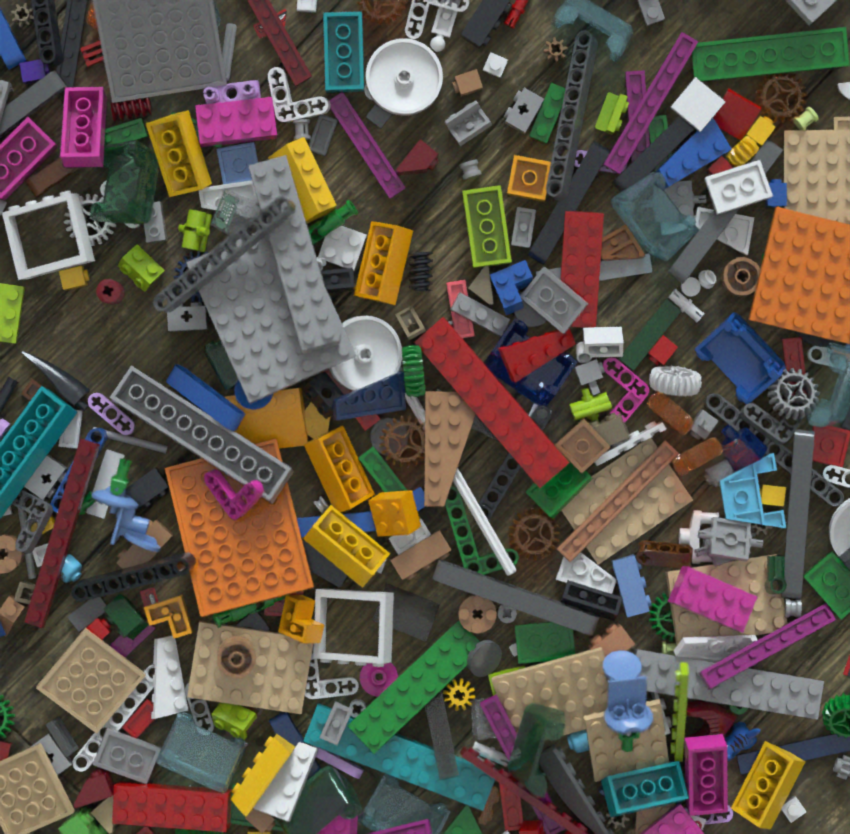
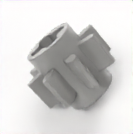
M845 755L842 756V759L837 757L833 767V771L837 772V777L845 780L847 776L850 777V757Z

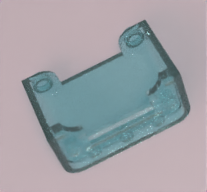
M564 0L554 15L551 24L560 29L564 24L573 25L577 17L610 36L606 43L610 50L609 58L617 63L633 36L632 26L589 0Z
M652 172L617 194L610 200V203L643 249L653 257L668 261L699 229L695 225V219L690 215L681 214L663 189L666 187L665 177L659 172Z
M829 342L827 353L831 354L829 365L834 372L839 373L831 400L821 399L816 405V409L811 410L812 413L810 415H806L809 425L826 427L842 423L846 419L850 408L849 347Z
M185 712L178 713L156 762L162 767L213 790L226 793L248 743L241 738L226 739L195 725V721L190 714Z
M384 773L358 817V821L374 832L429 819L432 834H440L451 811L442 803L429 805L399 787L398 778Z

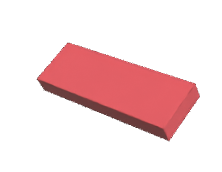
M465 280L446 283L450 308L458 293L468 296ZM451 311L453 326L462 338L475 337L473 323Z

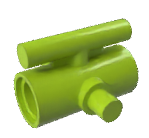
M189 209L186 223L178 227L179 232L184 234L182 248L205 253L208 235L210 234L211 214Z
M589 388L581 390L583 394L582 400L569 404L575 421L586 417L591 421L598 420L599 413L612 409L606 392L593 396V394H590Z

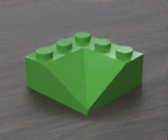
M86 806L69 817L59 828L62 834L108 833L91 814L92 809Z

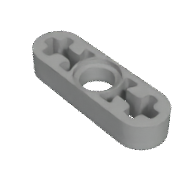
M189 683L185 687L186 697L188 694ZM187 697L197 731L201 735L211 734L215 725L207 700L197 699L192 702L191 699L194 698ZM196 703L204 704L205 711L203 713L195 711L194 706ZM208 714V717H205L206 724L210 723L211 725L208 731L201 729L200 726L203 725L202 719L198 720L197 717H203Z

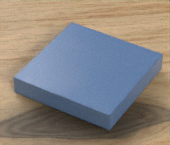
M255 142L217 149L223 184L252 180L249 165L258 163Z

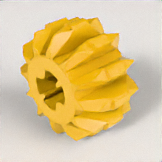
M746 136L727 153L726 158L736 168L749 161L758 152L759 147L753 139Z
M460 678L459 684L453 679L454 686L451 684L447 685L450 691L443 690V694L450 695L444 698V702L451 700L448 704L449 708L456 704L455 711L459 710V705H462V709L466 710L465 703L472 706V702L469 699H475V695L469 693L474 692L475 689L474 687L467 689L470 686V682L467 681L463 685V678ZM457 690L465 693V695L462 694L461 699L458 696L454 697Z

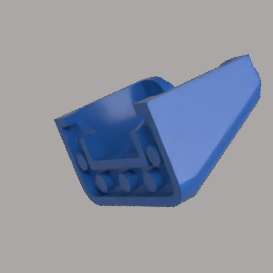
M736 312L727 317L694 349L701 360H712L737 386L736 397L746 405L782 375L783 370L786 369L782 359Z

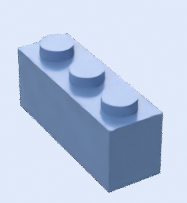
M634 555L611 560L620 596L623 597L622 604L626 617L650 612L649 607L652 606L649 595L645 596L644 588L647 587L644 576L640 577L639 570L642 569L641 564L637 562Z

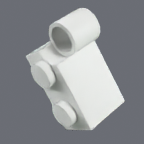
M622 327L583 328V342H579L576 345L577 360L580 363H587L592 357H623Z

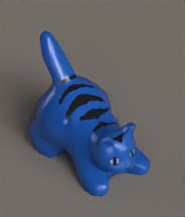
M744 722L734 724L732 733L724 738L727 745V761L732 760L741 750L750 749L757 742L756 736L760 733V729L749 730Z

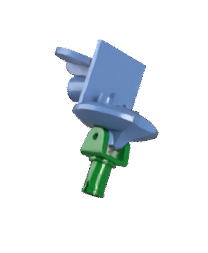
M120 458L117 473L111 477L110 486L105 490H98L92 493V497L97 502L111 507L110 513L116 514L117 512L116 517L118 519L111 544H115L119 540L120 535H123L127 540L142 548L160 552L161 547L158 545L157 540L146 534L150 520L135 516L139 505L131 497L125 495V490L130 482L127 477L132 461Z
M615 651L607 655L603 661V671L606 677L610 679L608 680V707L605 710L604 721L610 729L618 733L619 739L622 740L621 749L624 752H631L634 748L633 739L640 738V732L649 729L653 722V713L646 705L647 677H639L641 674L639 658L628 651Z

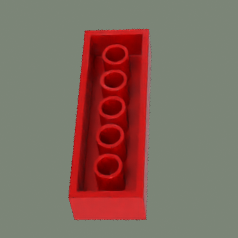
M119 781L114 785L112 824L227 832L231 823L232 789Z

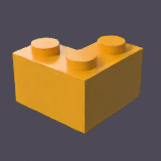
M183 595L144 607L149 626L168 620L173 639L193 633L194 630Z
M286 595L278 632L302 643H321L324 624L312 619L315 600L303 595Z

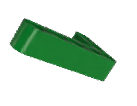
M451 486L450 489L455 490L457 496L453 500L446 499L445 505L464 568L468 569L469 564L476 563L479 566L477 572L483 575L503 569L494 552L479 557L461 495L455 486ZM460 508L462 516L454 518L451 515L452 510ZM460 526H465L468 529V533L463 537L457 534V529ZM469 544L473 547V552L470 555L462 552L464 545ZM506 548L505 551L507 553L513 552L515 554V560L512 563L516 565L519 560L517 551L512 548ZM490 557L497 560V564L493 568L486 565V561Z

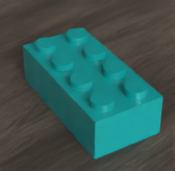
M362 12L323 13L326 93L364 92Z
M679 761L610 775L601 780L610 818L671 805L689 799Z

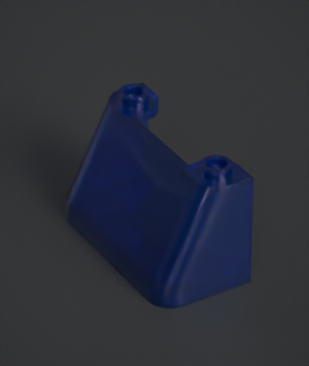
M514 318L484 361V364L496 377L537 405L543 404L547 406L578 361L569 353H561L516 383L511 381L498 348L507 347L513 343L523 342L530 338L526 335L528 333L527 325L523 321Z

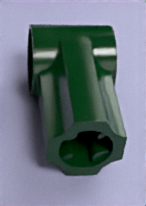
M767 556V580L764 586L769 594H781L787 588L785 581V557ZM774 581H777L779 584L777 591L772 586Z

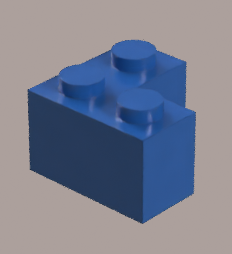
M526 260L490 274L491 282L505 314L509 315L523 309V302L518 291L528 287L533 281V276Z

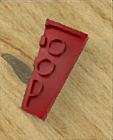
M570 328L564 334L556 329L538 337H531L523 342L500 347L498 350L511 381L516 383L576 343Z

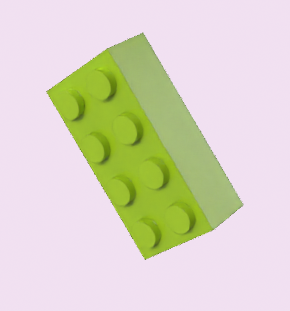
M501 185L462 191L473 269L511 263Z

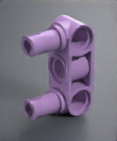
M244 81L204 88L206 104L261 98L259 81ZM236 89L237 96L230 99L228 97L229 91Z

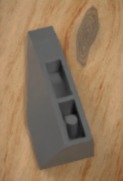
M553 743L534 755L555 791L586 826L596 834H614L610 827L608 829L605 827L603 822L606 820L600 811L596 812L593 806L596 804L591 795L586 796L583 790L586 787L581 779L576 780L574 777L577 774L571 763L566 764L565 759L567 758L560 746L556 747Z

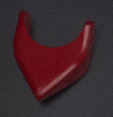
M704 700L687 702L686 715L701 717L705 720L700 730L687 737L718 734L725 736L737 719V716L734 712L715 702Z

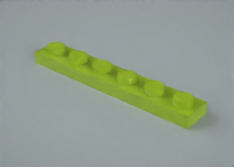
M680 662L679 670H676L675 673L678 685H675L674 694L677 699H674L673 708L676 714L672 716V723L675 725V728H672L671 737L674 742H671L670 745L671 754H674L675 762H683L689 681L688 662Z

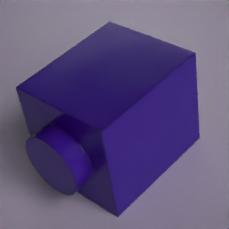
M41 60L20 63L22 80L26 85L37 83L50 73L49 64H45Z

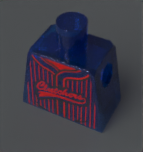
M727 425L721 431L726 438L720 447L734 472L761 460L768 449L748 428H743L736 432L731 425Z

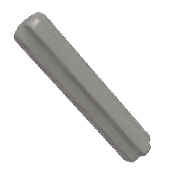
M230 23L226 25L222 51L226 81L230 79L237 29L235 24Z

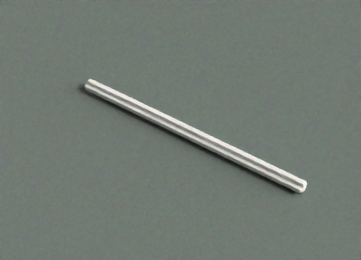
M405 393L406 401L425 432L424 408L417 397H408ZM457 467L453 479L455 486L505 573L508 576L515 573V566Z

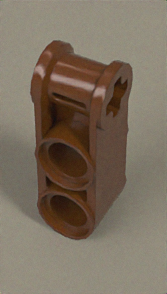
M59 158L44 167L40 172L29 177L25 183L35 198H37L76 172L79 167H64L62 159Z
M643 540L638 544L636 560L641 565L681 569L682 566L691 568L693 548L687 544Z

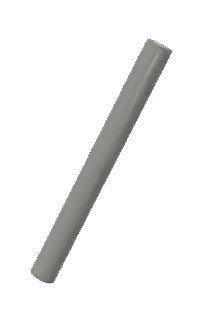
M105 430L109 439L166 453L168 449L166 445ZM97 431L94 433V435L102 437L101 433Z
M18 508L22 530L27 520L26 511ZM31 552L30 554H25L29 579L36 578L33 553Z

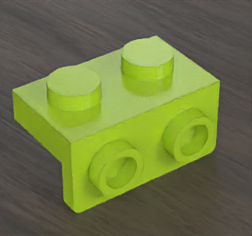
M609 92L599 114L595 129L613 135L615 130L619 131L622 120L619 118L621 113H625L629 102L626 99L628 96L623 94L618 96Z
M138 244L123 256L118 264L121 272L128 275L134 281V284L143 291H147L150 285L165 271Z
M222 702L212 713L215 727L220 730L224 729L230 732L233 737L243 740L247 738L246 731L257 718L255 712L241 705Z

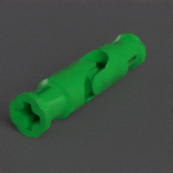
M347 200L346 204L339 209H334L328 213L324 219L308 227L312 245L328 235L330 231L342 226L345 220L358 214L356 207L350 200ZM315 228L318 230V235L312 233Z
M286 595L262 601L258 608L255 603L213 614L214 623L217 628H220L222 624L230 621L235 622L247 614H253L271 607L275 602L285 599Z

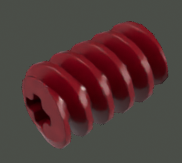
M150 97L111 102L113 120L116 121L118 116L121 120H124L125 114L128 119H132L133 113L136 118L140 117V113H142L143 117H147L148 112L152 116Z
M112 279L101 281L96 289L99 300L111 305L120 303L125 296L122 284ZM109 288L114 289V291L111 292L112 296L107 294L110 292Z

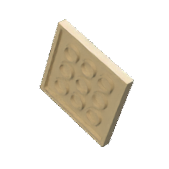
M85 628L40 681L36 689L95 733H98L143 680L146 673Z
M659 699L646 702V705L653 713V722L649 729L640 732V738L633 739L634 748L631 752H624L621 749L622 740L619 739L618 733L610 729L604 721L605 711L584 716L595 782L601 781L610 775L669 763L662 707Z
M41 743L0 761V825L5 834H27L75 812Z

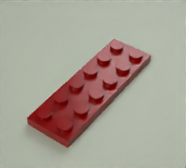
M565 211L560 280L588 303L570 327H596L604 213Z

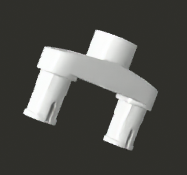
M693 510L689 528H679V544H687L693 548L692 564L712 562V559L707 554L696 557L694 550L699 548L700 538L697 536L701 524H711V518H719V512L706 513L701 510Z

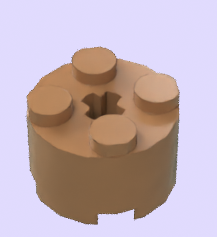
M746 257L735 258L728 262L721 273V282L724 289L729 294L738 297L753 293L756 290L760 267L756 262ZM738 272L745 274L744 282L737 279Z
M0 535L1 574L9 573L19 568L25 558V554L16 549L15 543L17 538L13 535ZM4 549L5 552H8V556L5 558L1 556V551Z
M474 594L465 597L460 603L458 610L460 623L466 630L472 633L486 632L496 621L497 613L494 603L491 600ZM474 609H476L477 611L480 609L482 610V616L480 618L478 616H476L475 618L472 616L474 615Z
M232 636L227 638L220 644L217 651V665L220 671L233 679L249 675L256 663L254 646L245 637ZM234 654L240 655L238 661H235V658L232 659Z

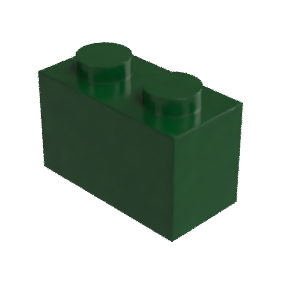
M121 593L104 608V611L108 614L106 618L113 625L116 624L118 626L117 631L123 638L128 637L133 640L149 625L132 602Z

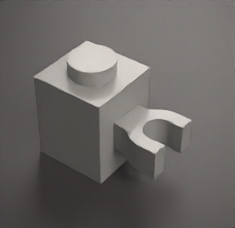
M597 359L574 367L580 385L588 383L591 394L600 393L596 380L603 378L602 373H605L602 363H598Z
M700 410L688 427L691 430L690 435L697 440L700 438L705 440L718 420L706 411Z

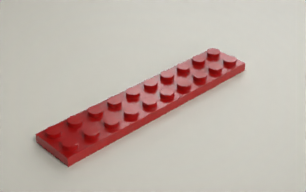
M445 317L437 321L414 342L420 346L421 351L539 488L570 463Z

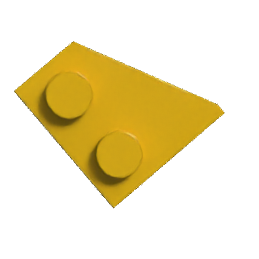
M310 402L305 410L307 435L314 439L328 432L330 417L325 419L323 415L319 414L314 404Z

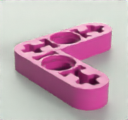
M610 357L605 359L602 364L605 373L628 392L609 414H619L620 412L616 410L620 408L623 413L627 414L626 417L622 415L624 422H626L648 396L649 387L619 360ZM608 361L610 363L614 361V366L618 370L620 369V366L623 368V370L618 373L617 378L614 376V374L617 372H615L613 369L609 371L607 370L608 365L606 363ZM623 373L631 375V381L628 384L621 382L620 377ZM635 379L638 381L635 383L638 387H645L643 390L645 392L644 395H637V389L634 387L631 390L628 388ZM625 400L633 402V408L630 411H626L623 408Z
M213 469L204 475L207 487L228 516L234 520L244 516L264 493L262 484L257 480L247 483L236 494L219 470ZM223 491H225L227 498L224 497ZM243 496L246 498L247 504L244 502Z

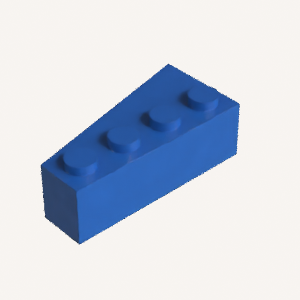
M714 118L708 122L701 132L696 130L653 173L662 191L732 150Z

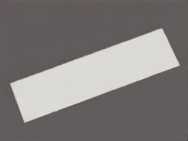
M106 449L93 493L98 490H105L110 486L111 477L117 473L120 458L124 459L125 455ZM95 502L87 509L86 513L105 518L108 506Z

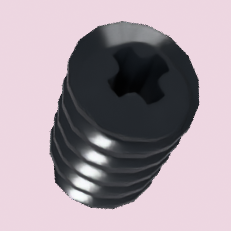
M415 252L409 255V258L415 260L409 263V266L414 267V269L409 270V273L414 275L409 278V281L414 283L409 285V289L414 291H433L427 288L433 285V282L427 281V279L433 277L432 274L428 273V271L433 269V267L428 265V263L433 262V259L428 258L433 252Z

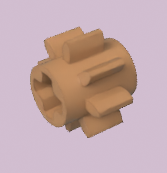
M554 37L552 43L546 41L545 44L549 48L544 49L543 52L549 54L547 60L552 57L557 62L558 57L565 58V54L562 51H566L568 48L563 47V39L558 42ZM558 46L560 53H552V47Z

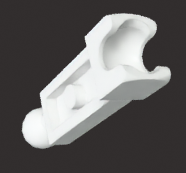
M450 0L448 5L452 6V2H456L459 7L461 0ZM439 6L431 33L437 34L430 42V46L434 51L440 52L445 48L444 37L450 38L458 11Z

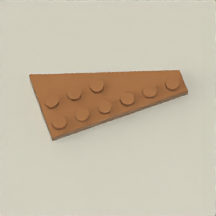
M425 392L424 507H444L476 415L457 392Z

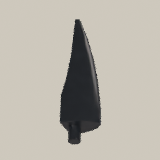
M25 351L21 352L47 377L68 403L74 408L79 407L83 412L88 408L83 399L90 392L89 388L56 365Z

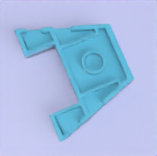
M774 453L768 454L719 480L725 519L786 528L784 510L763 513L757 477L759 473L777 471Z

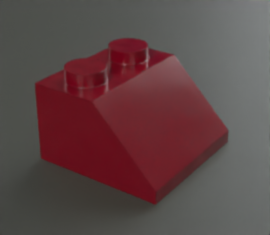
M420 139L396 169V173L401 176L426 173L429 169L432 171L439 163L438 153Z
M103 768L92 771L93 773L85 781L74 803V808L112 797L114 794V782L111 772Z

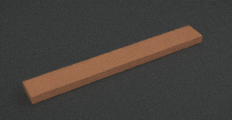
M665 440L557 550L571 563L679 453Z

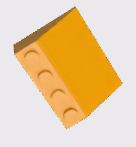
M302 388L275 392L266 406L256 410L243 407L237 401L235 395L225 397L245 413L240 425L234 432L251 443L257 444L277 439L279 448L304 446L308 442Z

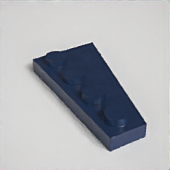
M399 371L332 400L333 419L343 420L406 410L404 372Z

